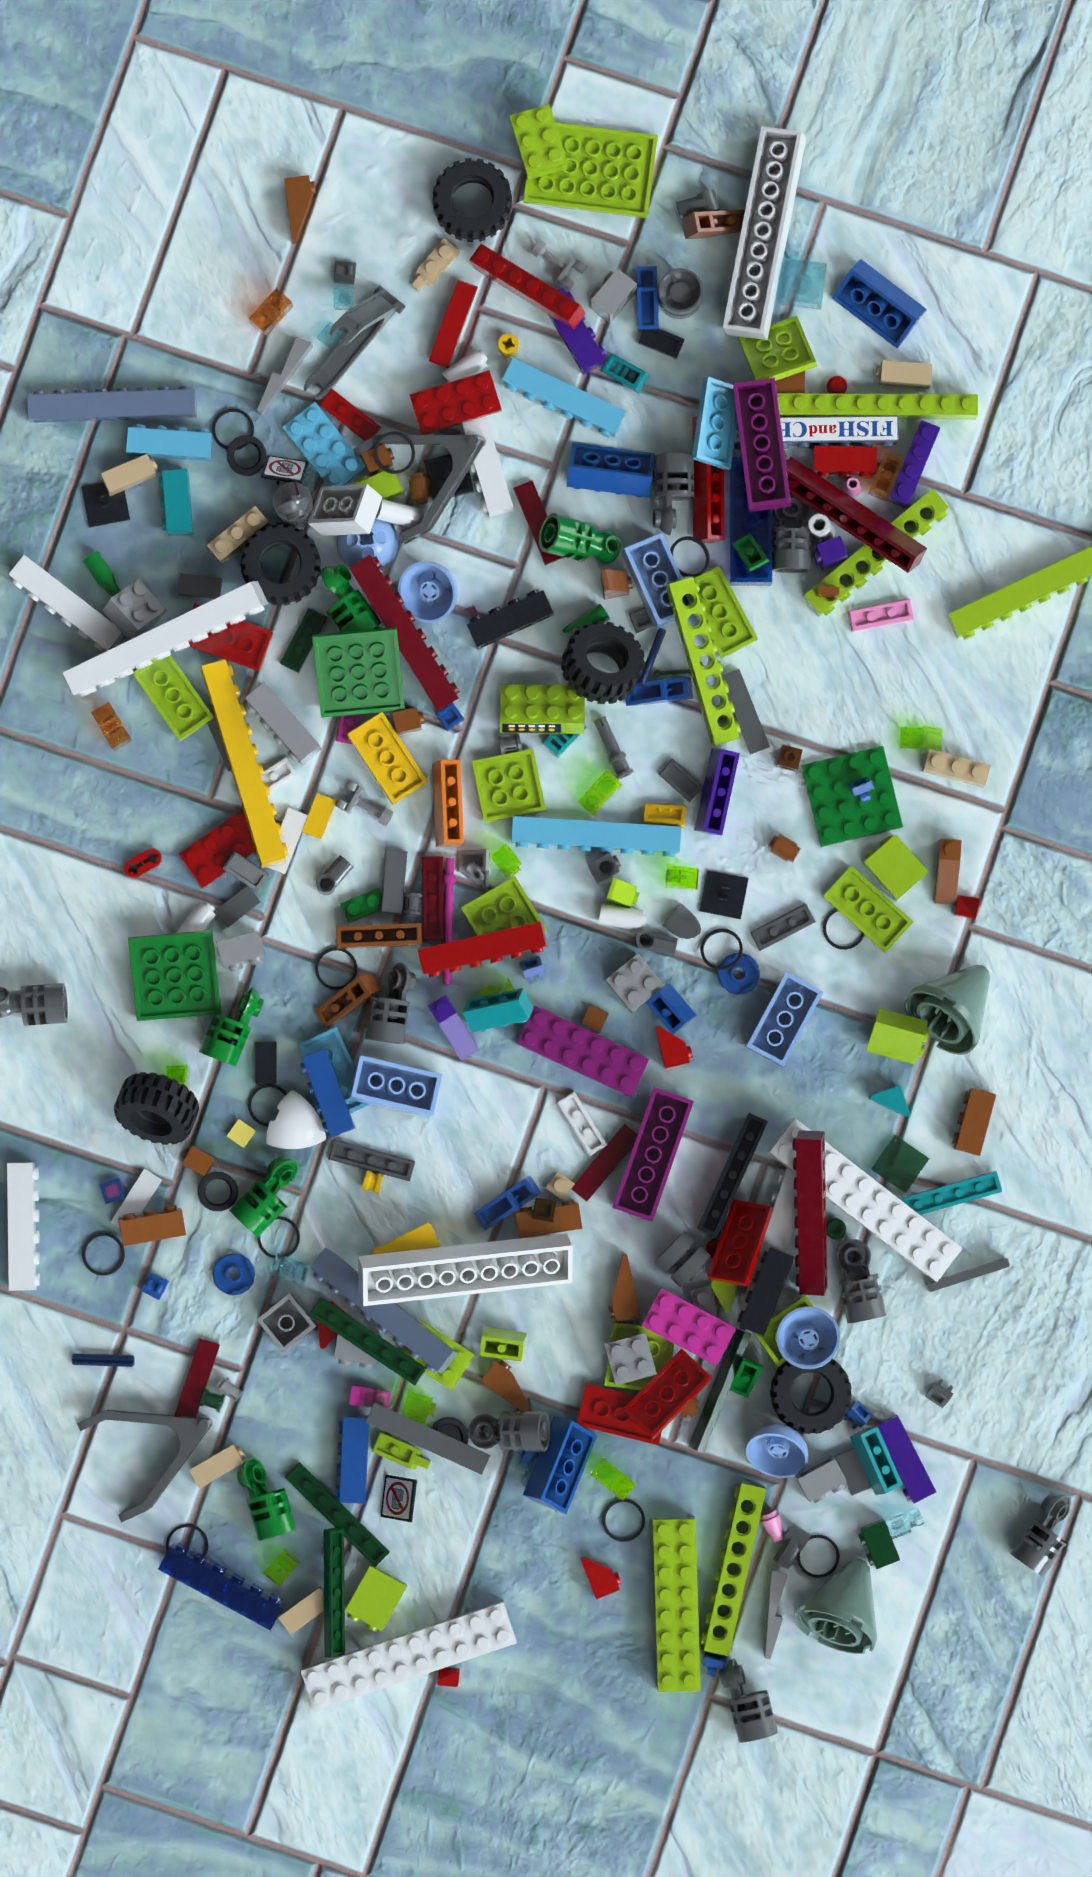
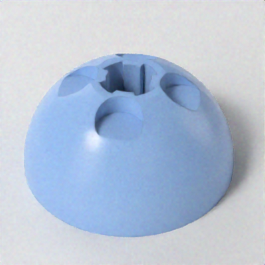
M375 519L373 522L370 536H368L369 534L337 536L339 556L348 567L371 555L372 558L377 556L383 566L380 568L381 571L392 563L399 547L398 534L394 525Z
M433 561L417 562L409 566L400 577L398 592L405 602L402 604V607L405 611L410 610L415 620L423 623H435L443 620L454 609L458 598V587L452 573L443 565Z
M801 1307L791 1311L782 1319L777 1330L776 1340L779 1351L787 1362L801 1369H816L827 1364L837 1353L840 1344V1331L834 1318L826 1311L816 1307Z
M771 1424L760 1428L751 1436L746 1446V1456L753 1467L772 1477L790 1478L797 1476L806 1469L808 1464L806 1442L796 1430L786 1425Z

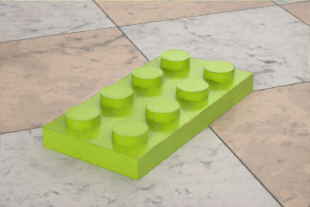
M720 566L694 578V580H697L700 589L697 592L699 600L702 599L705 605V612H703L705 620H708L711 626L710 638L715 641L720 659L756 642L758 637Z
M170 655L162 660H151L152 665L134 671L133 675L181 742L215 717Z
M852 865L823 896L825 900L884 953L891 948L913 923L904 912Z

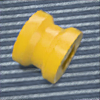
M508 333L502 335L498 340L500 354L505 357H511L517 353L519 342L516 336Z
M367 1170L362 1190H372L375 1194H379L384 1174L379 1173L376 1175L372 1171Z

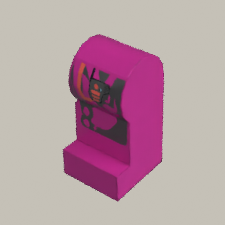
M352 1385L349 1404L372 1407L375 1402L388 1408L391 1392Z

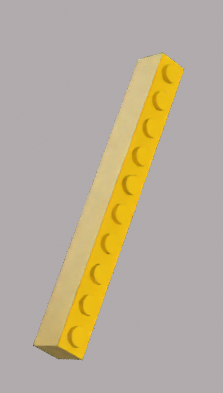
M226 659L201 666V673L260 867L265 868L285 862L286 855H289L287 845L282 843L280 835H283L280 823H276L274 815H276L275 806L273 803H269V786L267 783L264 784L262 780L264 770L262 764H258L255 757L258 756L255 743L251 744L249 736H252V731L249 723L245 724L243 716H246L244 705L239 704L237 698L240 696L238 685H233L231 677L234 676L232 666L231 664L227 665Z

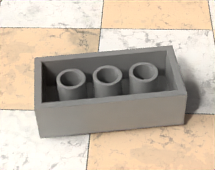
M265 682L245 698L248 702L246 704L247 709L254 717L259 715L262 718L260 720L261 725L268 733L273 731L276 734L273 736L275 741L282 748L286 746L289 749L287 753L296 764L299 762L302 765L306 764L322 750L319 743Z

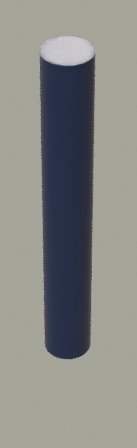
M659 628L646 659L643 673L637 683L639 686L644 687L646 685L666 634L665 629Z

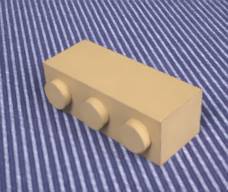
M254 506L207 544V547L220 564L223 565L246 546L247 539L255 535L256 530L266 528L265 525H268L269 521Z
M929 749L922 772L984 788L991 765Z

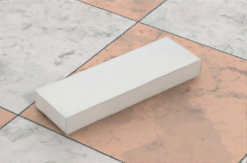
M284 757L264 770L262 780L264 784H268L269 790L272 792L297 776V773L288 759ZM236 788V789L233 790V792L235 793V795L237 796V798H238L239 801H240V798H239V795H238V791H237V788Z
M290 808L287 809L281 825L283 835H280L282 843H286L289 855H286L285 862L268 866L267 868L286 874L308 815Z
M575 1092L556 1102L589 1156L607 1146V1143Z
M144 1169L110 1223L120 1228L118 1219H121L122 1215L128 1213H135V1216L141 1215L162 1182V1179Z

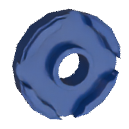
M739 953L727 956L720 966L732 963ZM743 953L736 965L729 969L718 970V980L721 986L729 993L735 995L746 994L752 991L758 984L760 977L757 962L750 955ZM742 968L745 972L744 978L741 980L735 979L733 976L734 969Z
M236 1253L227 1254L220 1258L214 1267V1283L225 1294L233 1296L243 1294L254 1283V1266L244 1255ZM236 1268L239 1270L240 1277L238 1280L233 1281L228 1277L230 1269Z

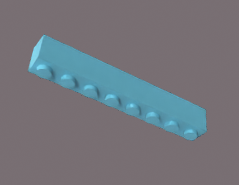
M513 816L511 843H516L515 847L528 848V844H534L539 849H549L550 845L558 846V850H570V847H579L578 851L591 852V848L600 849L599 852L612 853V849L621 850V854H633V851H642L641 855L653 856L654 852H662V856L675 857V853H680L681 827Z

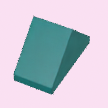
M900 1085L873 1094L869 1098V1100L906 1118L910 1115Z

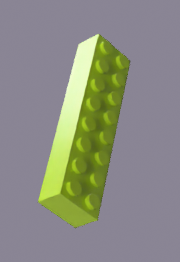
M695 1517L652 1519L658 1692L701 1691Z

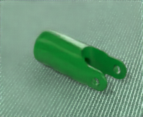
M98 551L83 560V563L97 584L104 588L110 596H115L121 591L116 584L114 574Z
M598 604L567 625L562 632L568 633L574 628L583 627L587 623L594 625L595 621H603L605 623L610 617L603 606Z

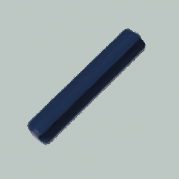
M73 1354L72 1364L133 1367L135 1357L133 1355Z

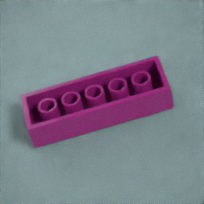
M775 378L733 383L749 511L790 507L792 505Z
M535 1005L517 1041V1045L632 1098L649 1061L647 1057Z
M655 1087L653 1088L612 1208L653 1222L694 1101Z

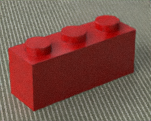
M814 446L813 471L823 478H829L830 475H838L839 478H851V475H859V478H872V475L877 473V447Z

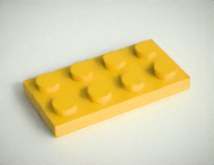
M383 712L347 734L392 805L428 783L426 777Z

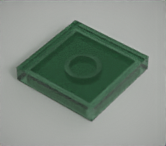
M894 1135L871 1170L906 1193L930 1158Z

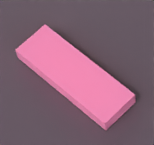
M910 598L848 611L852 632L914 620Z

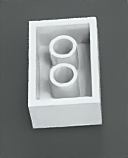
M368 484L320 487L308 524L322 536L370 534L382 496Z

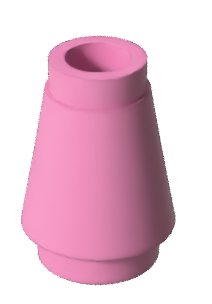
M851 477L843 481L841 490L855 498L860 495L862 485L858 479ZM852 482L856 484V487L851 488L849 486V483Z
M769 1509L761 1513L760 1522L773 1542L784 1539L780 1513L776 1509Z

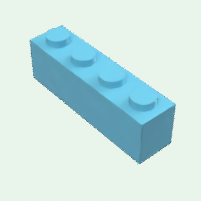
M134 424L133 427H128L126 453L129 456L148 454V457L211 461L213 435L208 433L209 430L196 429V432H190L187 428L176 427L175 430H167L165 426H154V429H149L145 425Z

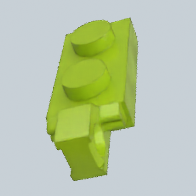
M382 1432L379 1433L371 1451L409 1469L413 1468L416 1470L418 1465L428 1469L431 1464L430 1460L421 1457L423 1451Z

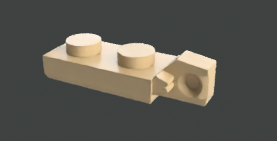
M443 238L415 273L417 279L412 283V287L419 292L425 284L428 286L434 284L459 255L460 251Z

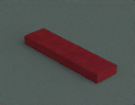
M533 480L514 487L513 490L545 566L565 558L564 556L543 552L540 548L539 533L547 513Z
M422 856L423 941H444L443 856Z
M624 1123L571 1189L587 1202L634 1146L638 1134Z
M202 1338L199 1339L174 1417H197L220 1344Z

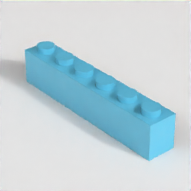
M514 357L502 378V384L505 385V389L514 393L517 390L524 394V398L532 402L538 400L542 402L544 408L551 411L556 409L561 412L563 417L570 420L575 418L580 421V425L591 429V427L599 430V434L607 438L610 435L616 436L626 416V411Z

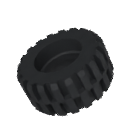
M465 158V162L460 163L459 160L453 162L454 166H447L443 170L444 173L438 176L436 186L433 188V209L439 225L445 228L446 233L455 235V239L460 241L463 238L467 239V242H473L475 239H479L481 242L486 240L485 237L490 236L492 238L496 235V231L504 228L506 220H509L512 193L508 179H505L504 173L500 169L497 170L494 164L491 162L488 164L484 163V159L477 158V161H471V158ZM467 183H478L485 186L492 196L490 209L484 215L476 218L460 215L453 206V195L459 187Z
M277 523V525L273 526L271 524L265 525L266 528L262 530L259 528L255 531V535L247 539V544L241 551L240 566L242 577L246 584L258 581L267 602H270L272 605L284 604L286 606L295 601L297 603L305 595L308 596L311 593V589L316 587L318 583V577L321 574V558L313 539L304 530L296 528L295 525H284V523ZM285 545L294 549L299 555L300 570L291 581L278 584L271 582L264 576L261 569V560L270 548Z
M595 621L594 625L587 623L583 627H579L571 636L562 655L561 670L564 671L562 675L565 681H569L567 685L570 689L576 690V694L579 697L584 696L589 702L597 701V704H605V702L613 704L617 700L622 701L627 695H630L636 687L645 667L644 651L640 649L641 644L638 640H634V635L630 631L626 632L624 627L620 625L619 627L614 626L612 622L603 624V621ZM597 652L609 656L616 662L619 671L606 673L596 669L588 661L586 654Z
M146 1072L135 1073L126 1078L114 1105L115 1117L125 1130L128 1129L131 1134L139 1136L140 1139L149 1140L151 1143L156 1144L161 1143L162 1145H168L169 1143L172 1145L177 1144L189 1137L199 1112V1103L194 1093L189 1091L187 1086L181 1085L175 1079L167 1078L168 1076L157 1075V1073L152 1072L150 1074Z
M833 1359L816 1369H801L786 1361L778 1367L772 1378L770 1390L771 1404L776 1415L787 1426L805 1434H818L834 1428L837 1423L843 1420L852 1400V1387L846 1371ZM805 1373H817L823 1376L830 1386L831 1396L825 1408L815 1413H806L799 1410L791 1398V1387L794 1381Z

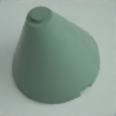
M974 965L913 988L904 1002L906 1015L928 1021L926 1030L930 1031V1037L939 1042L936 1046L939 1049L957 1055L970 1053L980 1039L991 978L989 970L983 965Z
M859 1558L851 1560L799 1605L794 1615V1622L797 1627L807 1636H809L810 1631L819 1636L818 1642L832 1649L851 1654H864L866 1649L870 1648L869 1651L872 1652L877 1642V1629L870 1567L867 1565L868 1563Z

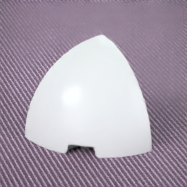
M293 1090L290 1091L277 1106L279 1113L276 1120L269 1123L266 1144L283 1149H300L326 1140L322 1122L315 1109L300 1094Z

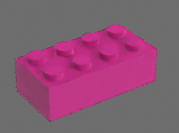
M662 1288L659 1289L641 1323L642 1327L716 1366L736 1330L734 1326Z

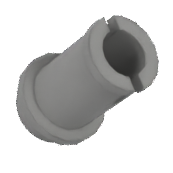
M222 1377L215 1386L218 1389L217 1391L223 1392L236 1402L243 1391L229 1382L228 1377L226 1379Z

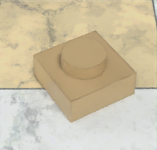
M558 1171L546 1189L563 1201L575 1183Z

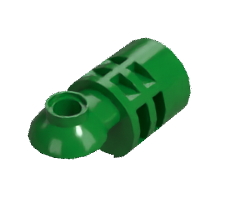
M554 513L546 517L539 533V545L543 552L564 556L565 558L580 562L585 561L592 555L603 564L612 563L619 556L622 547L621 541L615 533L609 530L595 531L591 523Z
M326 566L321 570L325 586L335 593L339 599L326 613L340 632L380 629L382 627V622L369 606L366 599H364L359 590L354 591L349 584L351 573L345 566Z
M251 987L249 992L244 991L237 1007V1010L240 1011L237 1021L216 1013L213 1015L199 1053L236 1067L251 1027L248 1026L251 1016L258 1017L264 1003V999L259 998L254 987ZM217 1035L234 1041L233 1045L216 1039Z
M276 1158L271 1161L268 1166L269 1175L262 1182L258 1179L229 1210L255 1236L259 1237L288 1207L276 1194L281 1188L286 1187L295 1179L299 1170L298 1163L291 1159L283 1160L282 1158Z
M256 1458L246 1460L242 1468L237 1472V1480L242 1487H247L250 1498L246 1501L258 1541L296 1530L297 1527L285 1488L268 1492L266 1485L267 1476L263 1464Z

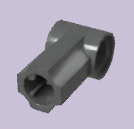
M713 189L703 191L697 194L696 197L676 202L681 220L693 212L720 211L717 196Z
M341 855L318 877L316 885L320 894L331 895L340 882L354 868ZM323 880H329L332 886L324 890L320 887V883Z
M643 930L636 935L635 944L641 950L674 956L678 938ZM642 934L650 937V944L648 946L640 944L639 938Z
M793 1523L773 1560L782 1567L789 1569L799 1551H802L807 1544L811 1534Z

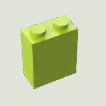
M895 834L893 837H890V835L886 836L880 842L881 847L877 851L874 849L870 850L864 856L866 860L863 862V865L893 899L897 901L928 874L929 871Z
M878 1008L866 1051L915 1065L917 1057H922L925 1045H922V1043H927L930 1031L926 1030L928 1021Z
M370 1565L345 1609L348 1612L347 1617L356 1622L359 1619L367 1623L365 1627L377 1633L378 1630L382 1632L408 1585Z

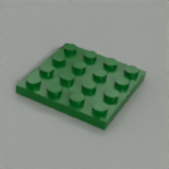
M397 627L312 635L321 718L405 710Z
M883 746L801 765L821 847L903 828ZM868 776L872 781L874 789L868 791L871 800L863 803L859 795L854 796L851 793L848 784Z
M213 930L128 937L137 1021L221 1014Z

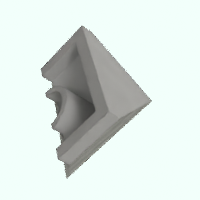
M489 849L457 851L456 872L463 874L485 892H488Z

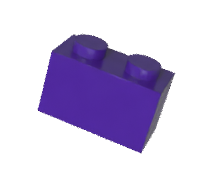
M838 536L817 544L812 556L816 566H820L821 570L845 562L848 554L841 537Z

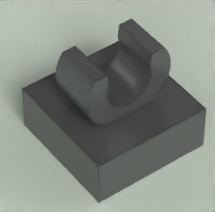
M335 261L334 283L355 285L356 262Z
M943 1379L935 1382L925 1395L926 1398L941 1408L949 1402L954 1394L951 1392L953 1389L952 1385L947 1389L941 1385Z

